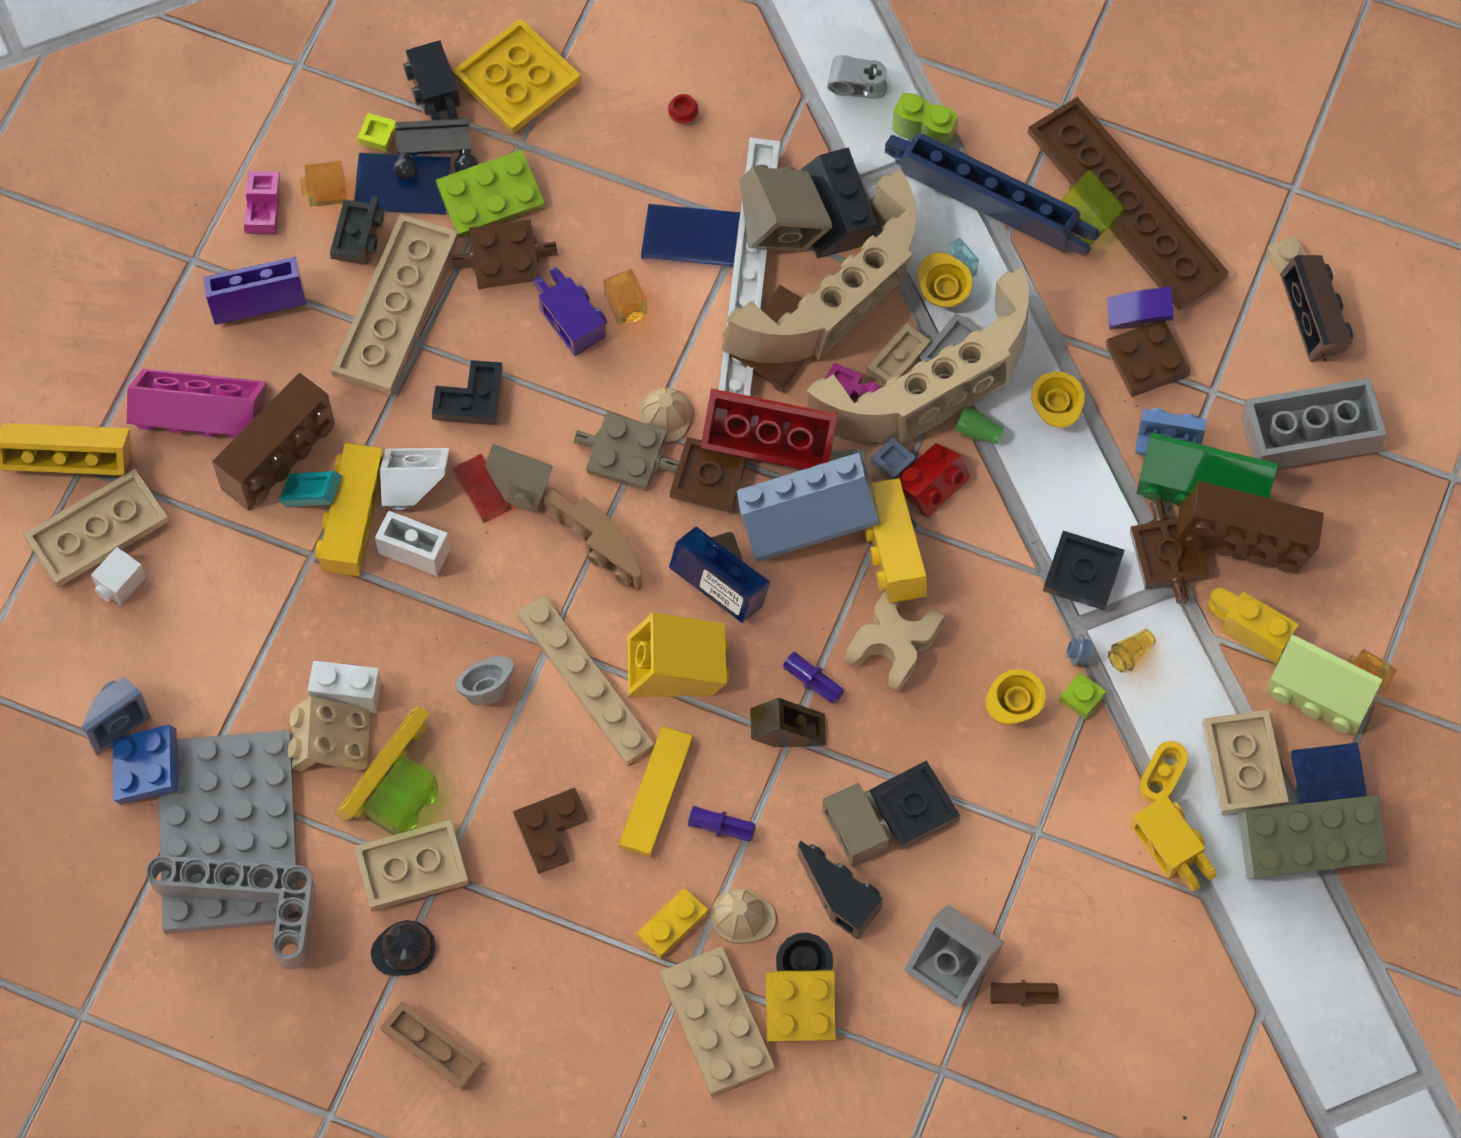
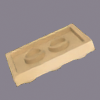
M1269 710L1204 718L1202 725L1221 815L1236 814L1238 811L1287 806L1289 800Z
M451 819L354 846L371 912L469 885Z

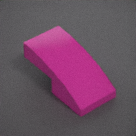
M249 171L246 187L245 233L276 234L280 172Z

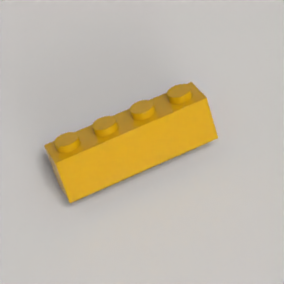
M2 423L0 428V470L125 475L132 456L130 428Z
M345 443L343 453L337 454L335 471L342 478L330 510L325 511L323 514L322 530H325L323 540L317 541L315 558L319 559L323 572L357 577L361 575L381 485L380 468L384 457L383 448Z
M900 479L871 483L880 525L864 529L866 542L872 541L873 547H870L872 565L879 566L880 571L876 572L879 591H885L888 603L927 597V576Z

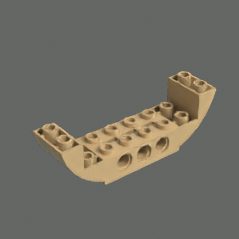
M900 168L892 175L885 174L875 186L877 192L870 202L876 222L883 232L877 237L874 235L869 237L861 247L862 251L859 254L848 256L841 264V270L838 273L827 275L820 283V289L817 292L806 294L799 302L798 309L792 314L790 312L785 313L777 324L752 301L743 308L740 306L735 308L728 316V326L723 332V336H725L721 348L723 351L741 359L759 363L780 364L800 361L813 356L819 360L903 283L913 255L909 249L915 233L916 207L910 184Z
M1022 267L1015 272H1006L996 282L995 313L998 318L991 326L982 331L976 330L970 333L963 342L956 346L950 345L945 347L935 358L928 362H919L907 374L901 377L895 376L888 380L884 387L879 390L863 394L856 403L851 400L834 374L826 379H818L806 390L808 408L838 414L834 435L841 438L865 443H885L894 437L904 445L960 413L964 407L968 408L1010 384V374L1016 367L1024 350L1027 336L1029 291L1025 269Z

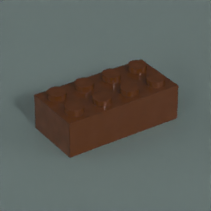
M299 372L212 461L221 490L248 511L255 505L261 504L267 498L269 490L277 482H282L286 479L291 471V467L298 460L305 459L311 452L312 446L320 437H326L333 429L335 421L329 395Z
M1199 481L1180 505L1175 541L1182 542L1190 548L1203 547L1214 550L1221 556L1245 558L1252 564L1264 563L1276 566L1284 572H1298L1319 549L1324 513Z

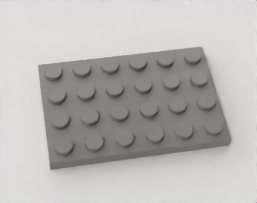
M290 730L177 739L178 791L159 795L160 856L297 865L293 770L291 768V758L288 756V746L291 741ZM161 872V881L168 879L172 872ZM197 873L190 878L189 882L199 883L205 878V874ZM235 875L229 876L224 880L223 884L227 886L233 885L238 881L239 877ZM263 878L257 883V887H268L273 879ZM298 880L292 883L291 889L298 890ZM162 895L164 934L272 925L276 922L278 903ZM299 912L289 914L286 921L291 923L299 921Z

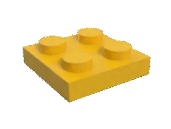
M834 970L766 971L767 1041L836 1040Z

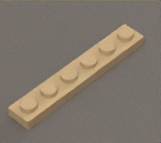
M545 595L519 610L517 615L522 624L624 763L629 766L654 749L652 740Z

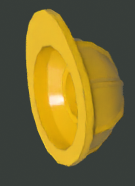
M946 253L930 254L921 261L918 267V281L924 298L931 304L941 308H949L961 304L969 297L972 290L970 270L952 255Z
M1054 371L1044 374L1037 379L1032 387L1031 401L1040 418L1046 424L1057 428L1068 427L1078 421L1085 399L1082 384L1074 376L1065 372Z
M1023 669L1007 670L1000 674L992 683L985 700L986 710L992 719L1001 724L1013 725L1028 721L1037 716L1044 707L1046 700L1045 686L1040 678L1030 671Z

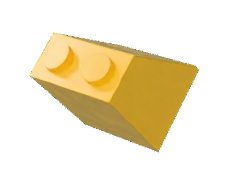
M652 612L627 636L628 697L715 695L727 684L730 674L729 667L726 666V652L729 646V639L725 636V623Z

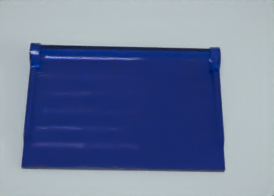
M359 152L354 201L370 204L372 196L379 197L380 208L384 209L385 212L446 215V208L436 186V179L450 175L451 157L410 155V158L417 164V174L410 181H401L396 178L393 172V165L398 159L397 154Z
M648 204L641 259L650 258L713 264L733 268L740 212Z

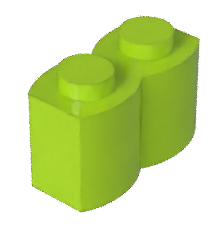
M902 93L893 110L892 130L905 139H913L916 134L923 133L949 147L957 135L958 115L953 110L942 105H930L926 99L919 95Z

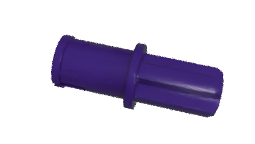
M795 651L785 660L783 669L803 682L805 689L811 688L832 704L840 700L844 693L843 688L824 675L821 667L816 668Z
M697 806L692 807L688 820L689 827L716 833V837H720L722 834L747 842L753 839L756 829L754 823L726 816L727 812L725 811L717 813Z

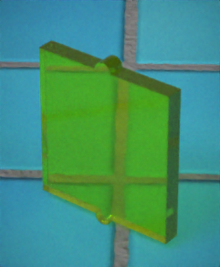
M1088 170L1075 185H1070V191L1061 199V201L1077 208L1081 213L1080 219L1097 227L1100 235L1105 230L1111 228L1110 224L1125 209L1091 170ZM1083 238L1090 245H1092L1095 242L1093 240L1091 241L1087 238Z

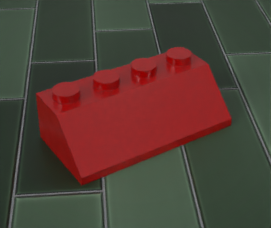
M711 388L700 448L807 469L829 462L838 414Z

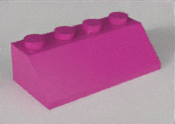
M142 368L127 387V424L136 425L137 428L144 430L154 429L155 427L168 428V431L173 433H183L187 430L199 431V434L203 436L228 434L231 438L235 439L262 411L267 381Z

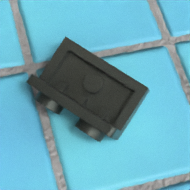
M372 196L370 204L351 200L343 201L330 250L331 259L368 265L370 253L375 254L377 249L378 236L375 235L377 227H382L385 210L380 208L379 197Z

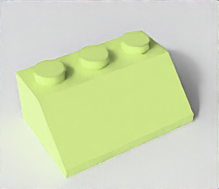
M1292 634L1270 679L1266 692L1270 693L1280 703H1290L1300 708L1310 718H1320L1330 723L1340 733H1350L1356 736L1383 679Z

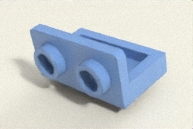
M1157 408L1151 410L1143 409L1135 453L1146 455L1151 432L1202 445L1207 419H1201L1193 414H1171Z

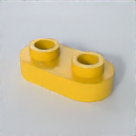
M1167 741L1157 747L1139 785L1140 794L1145 801L1152 804L1165 795L1168 798L1171 797L1188 761L1187 751L1180 743ZM1170 757L1173 758L1176 763L1174 765H1168L1165 763L1164 759ZM1158 785L1162 791L1155 793L1150 789V786Z

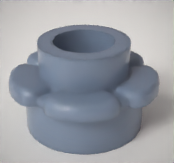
M1081 634L1076 639L1069 641L1066 657L1070 658L1073 666L1077 664L1087 665L1092 653V640L1085 639L1084 635Z

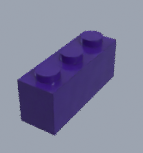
M296 256L203 277L206 299L215 325L307 304Z

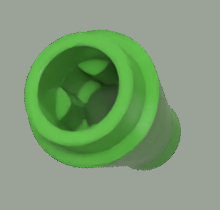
M966 407L963 408L955 427V431L960 432L962 437L987 441L996 445L1004 430L1003 426L998 425L974 407L972 410Z

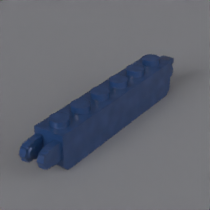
M923 133L916 134L913 139L908 138V140L891 134L885 143V153L895 158V162L901 166L904 175L1063 253L1066 249H1069L1079 255L1086 256L1092 248L1090 244L1075 236V234L1091 241H1095L1100 236L1097 227L1080 219L1081 213L1077 208Z

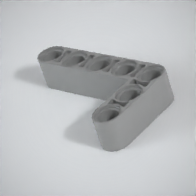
M158 856L148 863L146 875L153 890L159 895L278 903L273 937V950L276 958L282 967L290 970L297 969L305 963L308 954L315 885L309 870L304 866ZM163 871L172 872L168 879L164 881L156 880L159 873ZM197 873L205 874V878L201 882H189L193 875ZM235 875L239 877L238 881L233 885L227 886L223 884L224 880L229 876ZM261 879H273L268 887H257V883ZM297 880L307 882L300 890L290 888L292 883ZM293 912L303 914L297 922L291 923L286 921L288 915ZM290 944L298 946V950L294 954H282L285 946Z

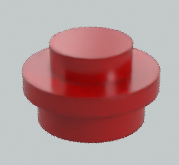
M679 94L668 105V114L676 123L687 124L694 121L698 116V104L690 95Z

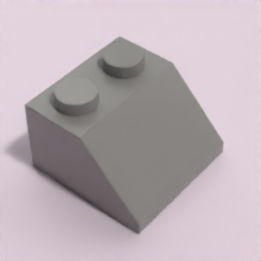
M947 905L933 917L904 970L961 1008L992 965L1004 942L950 905Z

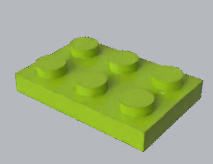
M522 149L436 179V186L454 230L458 231L459 238L469 235L470 227L503 223L545 207L544 200Z

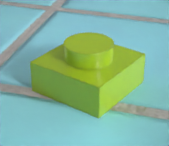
M1079 673L1060 696L1059 701L1086 720L1105 697L1106 690L1082 673Z

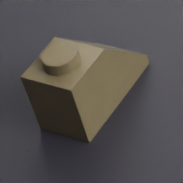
M492 444L484 466L505 502L513 504L519 509L536 513L553 466Z

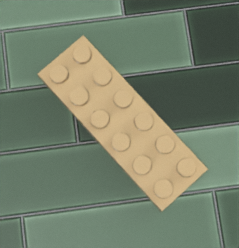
M403 214L399 215L332 367V376L392 394L459 239L458 231Z

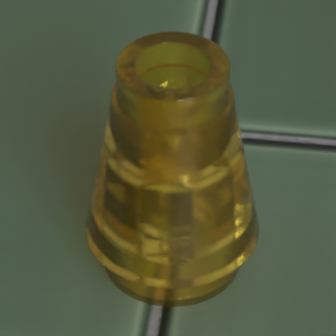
M1142 629L1140 632L1114 643L1108 652V659L1119 672L1132 671L1156 644V639L1148 629Z

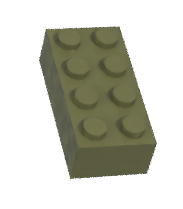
M1379 795L1238 811L1247 878L1387 862Z

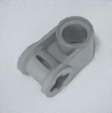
M845 55L836 56L832 61L827 88L830 92L840 96L849 95L868 99L881 98L887 91V82L885 80L887 76L884 64L876 60L857 59Z

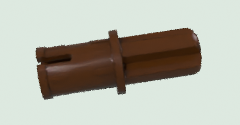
M1021 980V983L991 982L990 984L991 1004L1013 1003L1021 1004L1022 1007H1025L1026 1003H1057L1059 998V988L1055 983H1025V980Z

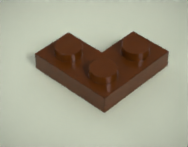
M575 787L513 811L514 818L538 874L569 862V857L558 832L588 821L587 814Z

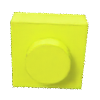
M367 113L357 137L358 144L387 152L395 134L394 124L396 120Z

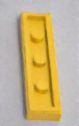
M665 726L661 727L619 841V848L651 858L692 745L693 735Z

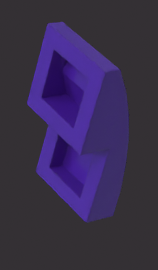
M1171 287L1133 291L1107 298L1109 329L1139 328L1141 323L1173 321Z

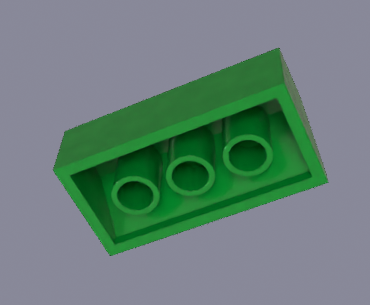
M1151 432L1136 494L1143 495L1144 498L1151 501L1161 499L1180 507L1199 481L1269 499L1278 463Z

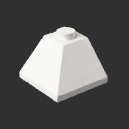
M449 448L385 449L380 468L382 506H390L394 510H403L417 504L445 476L449 459Z

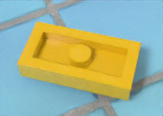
M684 887L636 933L637 938L661 960L708 915V909Z

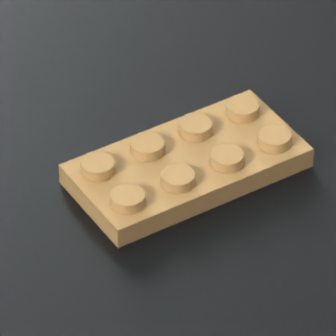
M133 469L23 535L57 588L103 562L116 547L120 550L125 549L167 524L169 519L136 469Z
M722 946L659 971L661 980L711 1097L775 1071L774 1064Z

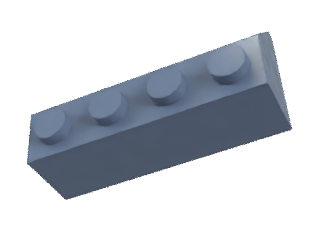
M860 452L737 490L741 516L757 562L880 525L870 475Z

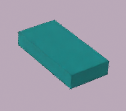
M336 471L291 473L288 475L279 502L285 507L332 505L342 476Z

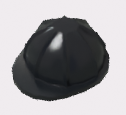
M404 920L396 922L383 931L372 944V963L378 971L385 975L409 976L418 974L426 969L434 958L436 949L434 936L426 926L417 921Z
M809 932L796 933L786 938L779 946L776 955L777 971L832 970L833 954L828 943L820 936Z

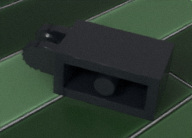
M441 40L405 50L407 62L403 63V69L407 81L413 80L415 87L411 88L416 106L422 104L424 113L429 115L430 120H440L437 112L443 110L447 111L449 119H458L455 107L460 106L459 91Z

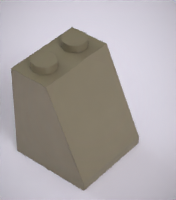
M755 165L739 179L749 248L804 252L832 228L830 217L808 171H798L793 167L775 169L768 168L767 165Z

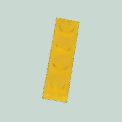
M421 706L409 712L334 814L343 821L351 819L353 816L359 818L369 805V802L366 800L373 790L378 792L389 778L385 773L392 764L395 766L400 764L408 753V750L405 749L406 745L412 738L416 741L428 725L424 721L430 715L429 712Z

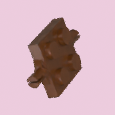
M531 219L470 227L471 246L469 253L451 255L453 269L472 266V270L476 274L478 289L533 282V279L539 276V256L558 254L556 241L537 244V240L532 232Z
M1158 499L1157 503L1154 500L1150 502L1154 519L1146 524L1130 527V536L1145 589L1172 586L1176 603L1181 604L1182 600L1183 603H1186L1190 598L1185 584L1189 581L1204 579L1209 576L1203 547L1190 548L1182 542L1175 541L1178 518L1167 517L1163 500Z

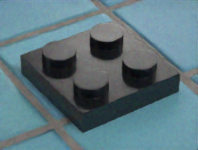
M1063 530L1043 587V592L1105 611L1125 549Z
M927 760L869 790L878 812L887 823L901 850L958 821L960 818V814Z

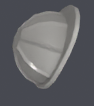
M494 656L472 665L458 677L456 682L458 693L466 697L474 705L489 706L501 700L508 689L509 678L515 668L513 660L505 656Z

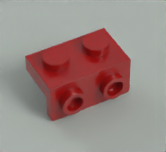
M935 443L898 478L901 482L904 497L916 502L922 515L929 517L970 478V474L960 454Z

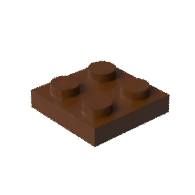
M1166 321L1153 322L1106 340V347L1131 397L1183 379L1190 374V369Z
M687 437L670 489V498L732 513L737 490H739L748 458L700 448L702 440Z

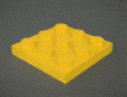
M521 18L452 70L454 78L512 134L516 133L581 82V74Z

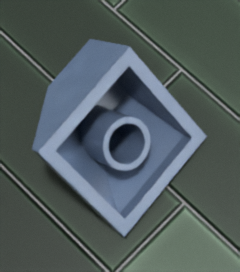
M123 676L118 681L107 683L101 689V692L96 695L82 728L92 750L98 755L113 745L112 739L127 735L151 718L141 692Z

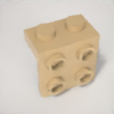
M315 696L308 697L294 707L290 716V725L293 727L292 739L288 746V756L291 758L292 770L303 772L316 762L358 772L367 768L370 712L368 709Z

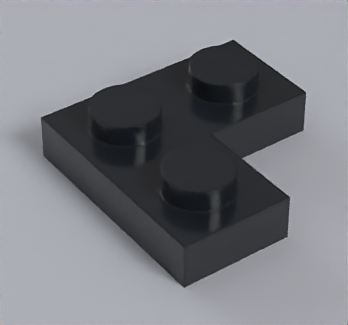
M471 360L467 388L435 386L432 419L496 425L503 364L501 362Z

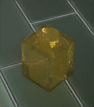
M342 161L305 165L306 177H300L302 196L308 195L311 207L341 204L344 200H347Z
M632 269L603 280L604 296L618 325L625 322H635L647 314V299Z

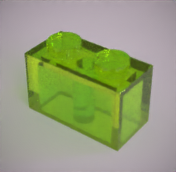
M402 755L364 806L366 818L392 835L412 830L419 819L418 813L424 805L429 806L438 794L435 775Z

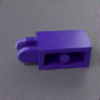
M553 267L549 272L552 280L557 284L550 289L540 276L533 279L534 285L540 293V311L572 354L576 356L606 338L605 324H607V320L598 307L594 309L589 303L590 298L582 285L577 286L570 277L566 279L557 267Z

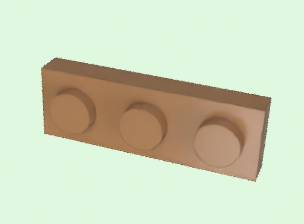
M404 1002L398 1005L380 1027L385 1035L461 1091H463L483 1066L481 1059Z

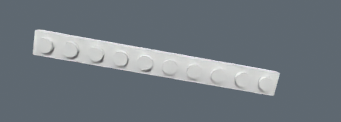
M750 137L745 174L755 165H767L768 168L777 169L780 141ZM742 203L728 316L738 306L743 308L750 301L759 309L761 307L767 249L748 247ZM723 351L718 390L750 396L753 368L749 366L745 368L739 360L730 357L729 353Z

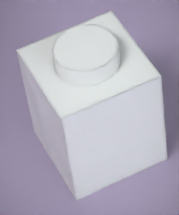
M118 547L91 574L96 586L94 591L105 601L109 602L112 599L120 606L146 578L142 565Z

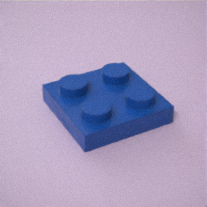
M169 724L112 739L113 801L121 805L178 791L177 733L175 727Z

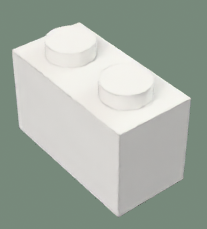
M389 510L375 536L378 554L438 576L450 551L447 532Z
M313 661L308 686L309 697L315 696L368 709L371 713H377L382 686L379 668Z

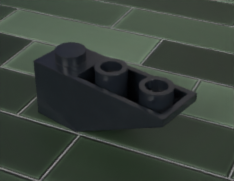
M800 841L797 856L830 921L858 940L882 909L883 898L880 897V892L873 885L867 882L862 884L853 878V873L846 866L840 863L835 865L826 859V854L816 845L810 844L808 846Z

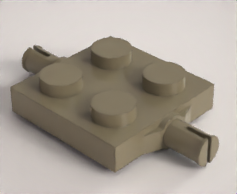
M606 413L602 426L595 436L577 430L574 437L575 444L591 448V456L586 467L588 474L644 491L648 490L651 479L659 468L676 473L679 461L663 456L662 448L668 435L666 429L613 413Z

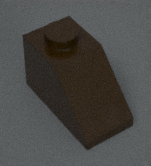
M779 697L750 708L752 740L772 747L826 745L824 713Z

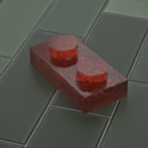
M479 454L453 467V470L480 519L485 523L511 510L512 507L510 503L505 502L484 466L486 460L482 454Z

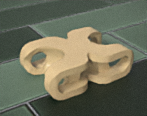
M884 592L874 607L873 624H866L858 630L846 651L845 663L858 668L870 656L881 655L887 657L893 664L889 672L888 687L896 692H900L916 670L917 652L923 653L930 649L943 627L945 614L936 609H930L921 620L914 622L904 620L897 612L901 601L888 603L886 593Z

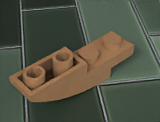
M550 488L543 496L546 516L554 523H562L570 528V532L578 540L586 541L587 558L595 567L599 569L604 567L613 574L614 579L622 586H631L638 591L642 586L641 573L636 558L628 542L611 519L586 497H583L575 505Z

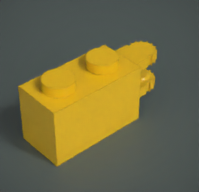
M1214 588L1209 596L1207 609L1215 617L1224 621L1221 631L1273 663L1278 664L1292 634L1296 635L1299 624L1242 591L1240 596H1237L1229 590L1226 591L1225 588Z
M1165 795L1134 814L1130 827L1168 880L1178 874L1191 891H1195L1200 885L1197 877L1189 868L1195 863L1208 880L1217 877L1215 868L1204 854L1205 841L1197 829H1191L1184 820L1185 814L1177 802L1172 803L1168 796Z

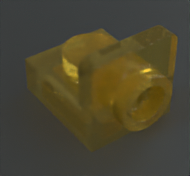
M1364 648L1357 658L1351 655L1347 661L1383 679L1380 688L1384 691L1391 684L1397 671L1395 667Z

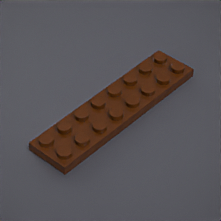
M1078 97L1028 127L1029 136L1159 288L1171 287L1172 303L1178 310L1228 278L1229 272Z

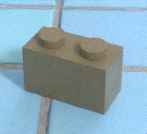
M859 783L823 798L822 811L852 867L888 851L889 838L891 837V832L885 820H879L874 812L876 804L869 791L864 792Z

